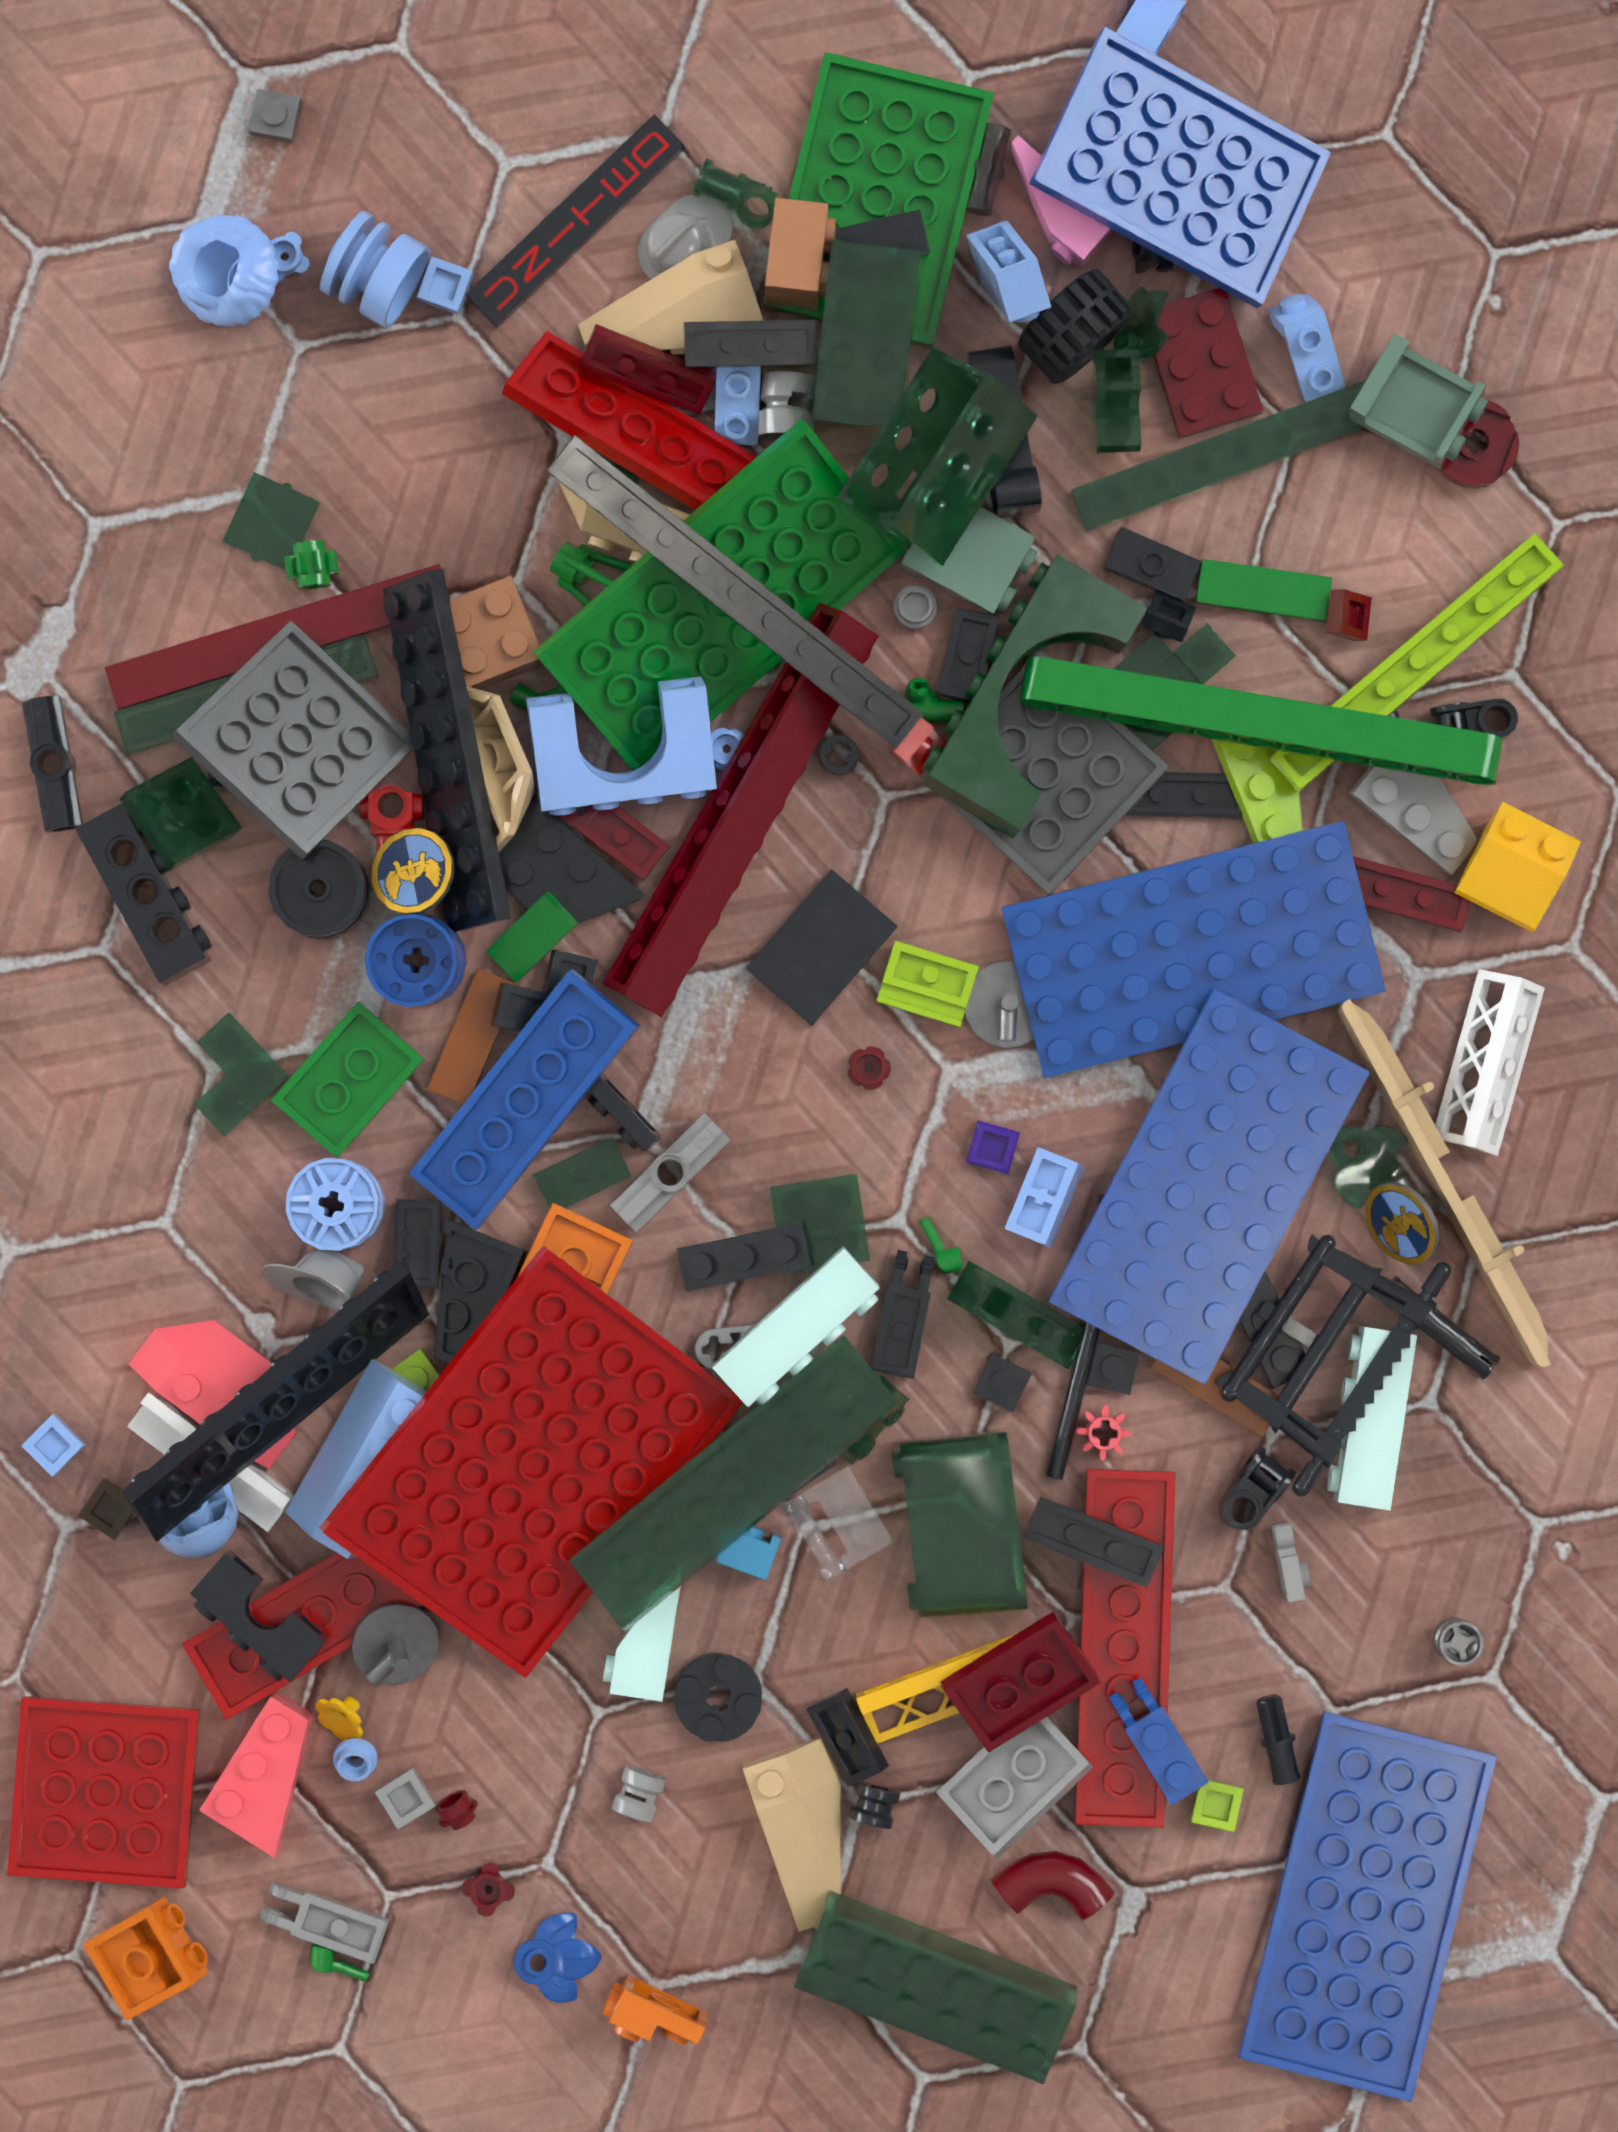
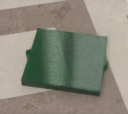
M254 472L225 534L223 543L250 554L255 562L261 559L285 570L284 556H293L292 545L303 542L318 510L320 501L293 490L290 483L286 482L282 485Z

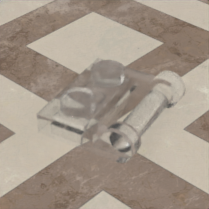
M848 1465L780 1505L786 1517L791 1516L815 1555L822 1567L818 1571L825 1582L893 1543L888 1531ZM816 1500L848 1553L839 1558H836L806 1507Z

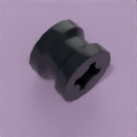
M858 1782L856 1788L859 1796L856 1806L851 1808L849 1817L870 1826L891 1829L894 1821L891 1815L893 1805L899 1802L901 1794L880 1785Z

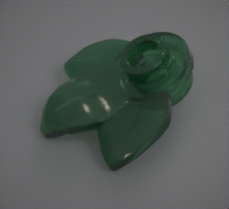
M1139 287L1132 294L1128 301L1134 307L1131 319L1115 337L1113 344L1115 358L1119 364L1124 366L1141 365L1147 359L1153 358L1164 346L1168 335L1164 329L1158 326L1168 292L1162 290L1147 292L1146 288Z
M1379 1125L1367 1131L1355 1126L1344 1127L1339 1130L1330 1147V1155L1338 1165L1335 1174V1185L1338 1192L1350 1205L1358 1209L1362 1208L1367 1201L1370 1189L1374 1190L1380 1184L1396 1182L1404 1177L1403 1170L1395 1158V1155L1400 1153L1408 1143V1139L1400 1131L1386 1125ZM1348 1140L1356 1141L1359 1146V1151L1354 1157H1349L1344 1152V1144Z

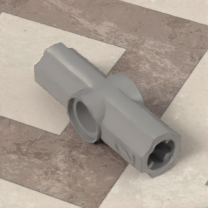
M704 1113L662 1155L657 1157L653 1164L610 1206L637 1233L681 1189L685 1188L688 1182L731 1139ZM668 1160L679 1162L683 1168L682 1179L679 1183L672 1186L662 1183L658 1175L659 1167Z

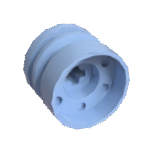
M364 210L359 212L332 247L321 277L319 289L330 298L339 293L338 300L344 306L350 305L363 293L359 310L360 314L387 329L400 317L414 295L428 265L431 250L428 246L405 233L400 235L388 247L391 232L390 225L383 221L375 227L376 219L374 215Z
M324 1158L309 1163L295 1175L287 1191L286 1213L291 1228L303 1242L319 1250L344 1251L363 1245L376 1234L384 1218L386 1199L380 1181L368 1168L352 1160ZM337 1192L339 1193L338 1201L344 1203L343 1211H335L331 1217L329 1216V1208L323 1206L324 1198H332L334 1193Z

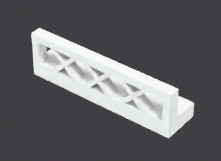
M1478 970L1435 1124L1445 1142L1498 1156L1543 997L1544 987L1521 977ZM1490 982L1505 985L1501 1001L1490 1009L1486 1002ZM1487 1024L1492 1033L1489 1044L1478 1051L1474 1043L1475 1035L1479 1029ZM1475 1066L1480 1075L1478 1084L1466 1093L1462 1085L1465 1073ZM1461 1109H1464L1468 1117L1463 1136L1449 1133L1452 1117Z
M152 1391L148 1392L141 1401L143 1406L127 1426L165 1455L172 1445L183 1441L199 1428L200 1424L159 1393ZM253 1463L229 1482L238 1510L267 1532L273 1528L295 1495Z

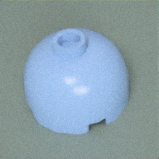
M227 1483L158 1542L167 1551L183 1558H202L214 1554L224 1547L232 1537L238 1519V1508L230 1483Z

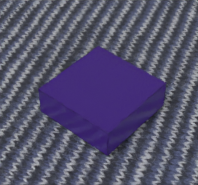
M978 1120L965 1163L1008 1175L1020 1132Z

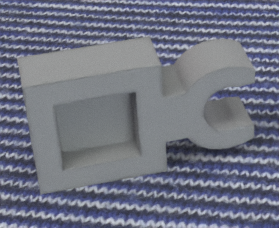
M1288 1522L1271 1525L1283 1599L1287 1602L1306 1599L1304 1588L1311 1587L1310 1576L1306 1561L1299 1562L1298 1555H1296L1292 1526Z

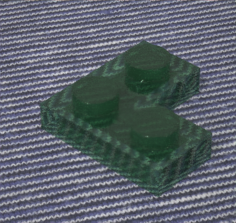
M230 1012L197 1041L226 1075L194 1105L226 1137L282 1086L290 1076Z

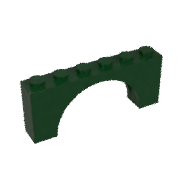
M1058 554L1049 566L1043 562L1039 565L1028 584L1035 588L1034 593L1028 602L1023 599L1019 600L1008 619V622L1014 625L1007 639L999 635L986 657L993 662L986 675L978 672L967 689L965 695L972 699L964 713L956 709L943 732L950 735L943 750L935 746L922 767L923 770L929 772L922 785L1012 838L1023 827L1042 792L1032 786L1016 770L1000 738L997 717L998 702L1008 673L1017 663L1031 653L1060 643H1088L1106 648L1119 655L1129 642L1148 608Z

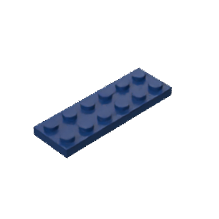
M569 970L410 1171L409 1175L474 1230L481 1228L631 1039L640 1025L575 970Z

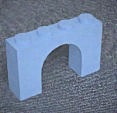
M702 677L657 682L662 720V737L659 747L652 758L644 765L624 773H611L600 770L583 757L578 747L574 704L568 693L526 698L537 795L541 811H549L551 815H567L574 813L576 807L593 805L594 809L607 810L618 807L620 805L619 801L637 799L639 804H653L661 802L663 796L680 794L681 798L692 799L705 796L707 794L706 790L717 789L707 692Z

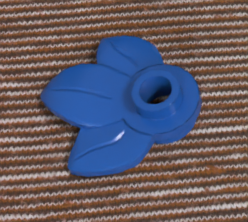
M568 1912L558 1913L543 1920L536 1930L534 1939L522 1943L516 1950L513 1958L514 1970L518 1977L529 1984H537L544 1997L557 2003L576 2000L578 1991L575 1979L583 1978L590 1974L598 1966L602 1958L601 1953L594 1946L580 1939H574L577 1928V1915ZM535 1954H541L544 1960L542 1967L538 1970H532L530 1967V1959Z

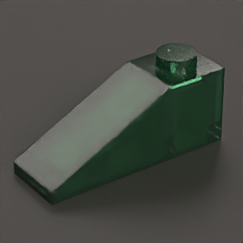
M968 1261L947 1299L1069 1369L1076 1356L1082 1326L987 1270Z

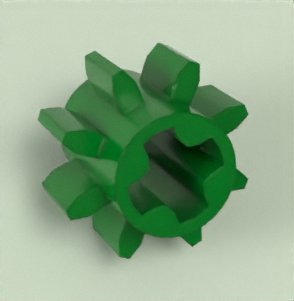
M311 540L293 544L294 555L284 556L286 578L288 580L297 579L299 590H313L330 586V575L339 574L335 550L326 551V544L323 540Z

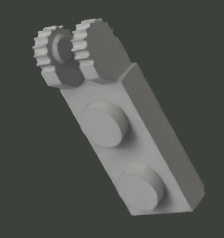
M274 1881L271 1883L269 1893L273 1894L276 1898L300 1905L296 1919L277 1909L263 1908L259 1917L262 1921L291 1931L290 1935L371 1964L375 1963L390 1919L309 1890L303 1892L298 1888Z

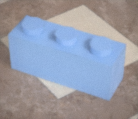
M1007 220L966 235L980 283L1009 322H1027L1037 318L1041 314L1040 311L1051 308L1038 260Z

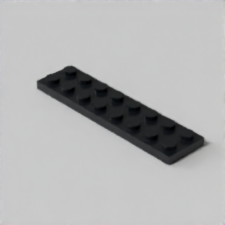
M429 570L384 588V611L389 618L393 638L392 652L398 664L401 679V698L406 705L410 726L409 739L414 748L417 761V780L423 792L427 813L426 827L428 831L436 833L448 844L454 858V878L448 893L443 897V914L454 932H462L511 919L444 570Z
M400 1261L391 1269L381 1272L374 1279L373 1283L356 1298L346 1301L339 1311L321 1327L312 1329L306 1335L304 1341L287 1355L277 1358L271 1364L269 1370L252 1384L242 1387L234 1399L218 1412L207 1416L199 1428L183 1441L172 1445L164 1457L148 1470L140 1472L131 1480L129 1486L122 1493L145 1530L156 1542L368 1366L371 1359L376 1360L430 1315L411 1272Z

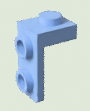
M1309 294L1288 296L1280 301V305L1268 309L1272 325L1286 340L1302 398L1306 402H1310L1343 389L1345 383L1324 309Z
M762 367L717 368L715 432L736 445H756L758 443Z

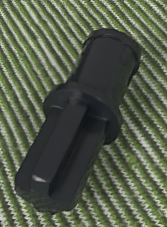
M1277 1694L1263 1696L1257 1699L1256 1702L1264 1739L1260 1743L1267 1751L1273 1778L1272 1782L1274 1785L1296 1782L1298 1779H1301L1292 1744L1296 1738L1293 1733L1289 1732L1282 1698Z

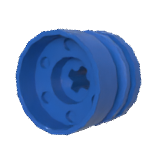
M425 914L395 916L383 923L369 939L365 954L366 973L376 992L389 1002L405 1007L436 1004L452 995L462 982L467 965L465 945L458 933L454 932L444 920ZM419 948H421L423 956L429 957V964L421 966L420 973L417 972L415 964L409 963L410 955H416Z

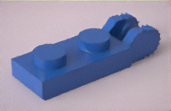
M1140 1677L1133 1681L1132 1684L1140 1701H1143L1147 1706L1148 1713L1134 1720L1122 1696H1119L1116 1692L1108 1698L1126 1725L1123 1727L1172 1806L1209 1783L1166 1711L1161 1704L1157 1705Z

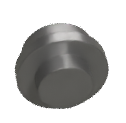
M910 585L903 588L894 600L893 609L895 617L903 626L910 629L926 627L933 621L937 612V601L934 594L928 588L921 585Z

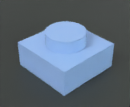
M431 256L417 295L418 301L459 315L474 275L473 271Z
M52 1414L27 1439L22 1447L54 1477L87 1444L56 1414Z

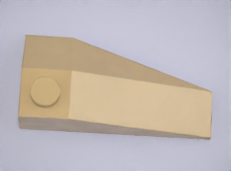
M735 240L690 255L580 322L578 327L585 346L595 324H598L657 349H670L671 354L675 355L684 354V322L763 321L737 243Z
M818 1737L743 1762V1772L798 1931L800 1932L841 1918V1776L822 1738Z

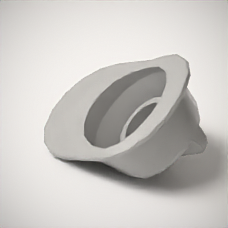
M698 193L684 196L667 208L646 229L640 238L638 258L640 266L647 277L653 279L694 253L729 242L733 227L731 215L724 204L712 196Z
M316 1250L306 1254L294 1267L283 1264H268L263 1266L261 1273L270 1284L281 1291L321 1304L338 1312L346 1301L354 1298L364 1276V1268L361 1264L339 1252Z

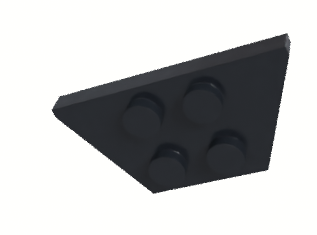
M532 797L515 835L499 852L505 888L527 909L549 891L580 924L605 915L607 912L627 904L640 901L644 896L641 891L555 815H551L549 811H541L539 802L535 797Z

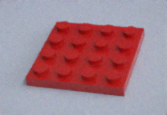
M23 1696L20 1706L7 1876L185 1888L187 1885L200 1709Z

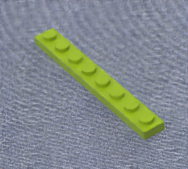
M1534 533L1331 706L1390 716L1562 570L1564 564ZM1279 750L1270 759L1298 792L1302 791L1337 761Z

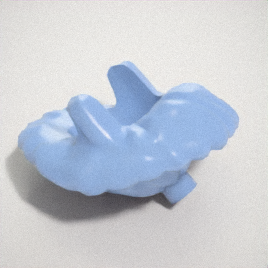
M218 215L209 217L205 221H198L185 228L180 233L179 240L172 247L169 270L172 274L173 284L177 288L182 302L196 314L199 320L208 324L213 323L216 326L226 327L248 324L251 319L259 317L261 311L270 305V299L275 294V287L279 282L277 273L279 263L276 260L275 248L271 245L268 236L263 233L261 228L242 216Z

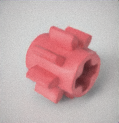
M1105 1404L1101 1407V1415L1095 1417L1092 1413L1085 1410L1083 1413L1089 1421L1086 1428L1079 1427L1075 1429L1076 1433L1086 1435L1088 1439L1081 1449L1087 1452L1095 1446L1098 1448L1100 1460H1104L1106 1450L1112 1448L1117 1453L1122 1454V1447L1118 1444L1121 1437L1127 1438L1132 1436L1131 1432L1121 1430L1119 1425L1126 1415L1119 1413L1114 1418L1109 1417V1409ZM1102 1420H1107V1426L1115 1429L1114 1436L1106 1438V1444H1100L1099 1438L1092 1435V1429L1100 1428Z

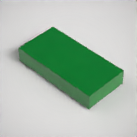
M548 891L486 952L517 983L579 923Z

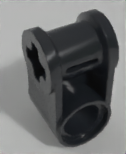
M1490 699L1472 703L1460 702L1429 709L1430 716L1435 717L1437 725L1449 727L1453 725L1455 728L1489 733L1499 736L1503 740L1515 730L1518 723L1516 708L1505 699ZM1492 709L1501 711L1507 719L1505 730L1493 731L1489 729L1485 723L1486 712Z
M1258 1446L1244 1463L1237 1478L1221 1498L1218 1509L1221 1520L1233 1529L1248 1530L1254 1528L1272 1504L1279 1499L1296 1475V1471L1292 1468L1286 1470L1266 1455V1449L1263 1446ZM1260 1468L1264 1470L1266 1473H1268L1270 1476H1272L1274 1480L1270 1479L1268 1476L1260 1471ZM1244 1497L1250 1502L1251 1514L1247 1520L1236 1522L1230 1514V1506L1235 1499Z

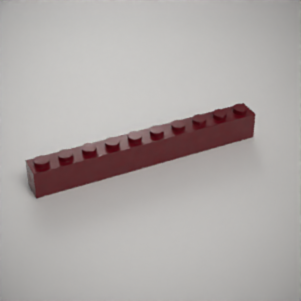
M822 603L817 605L808 621L862 665L870 657L872 647L879 637L846 612ZM784 663L716 783L717 789H713L602 983L628 1000L660 1017H663L668 1006L675 1000L678 988L689 969L696 963L699 951L711 930L718 924L720 914L732 893L739 887L742 876L753 856L762 847L765 835L776 816L783 810L786 798L797 779L804 773L807 761L819 740L826 734L828 725L839 707L836 701L788 663Z

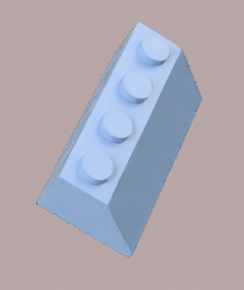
M371 1359L285 1511L310 1537L346 1559L357 1558L325 1535L319 1527L425 1395L427 1390L375 1359Z

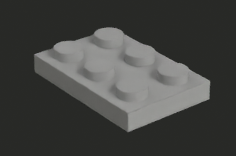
M1046 1717L989 1753L983 1747L936 1793L991 1855L998 1859L1094 1766L1059 1728Z

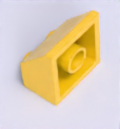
M1502 802L1486 822L1454 893L1533 933L1564 881L1581 841Z

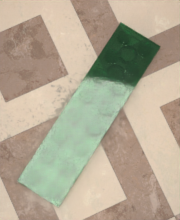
M843 1335L798 1374L779 1387L778 1391L766 1403H760L572 1557L569 1562L624 1631H627L901 1404Z

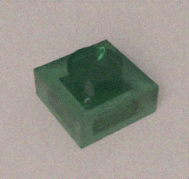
M1208 623L1173 652V655L1199 684H1205L1236 657Z

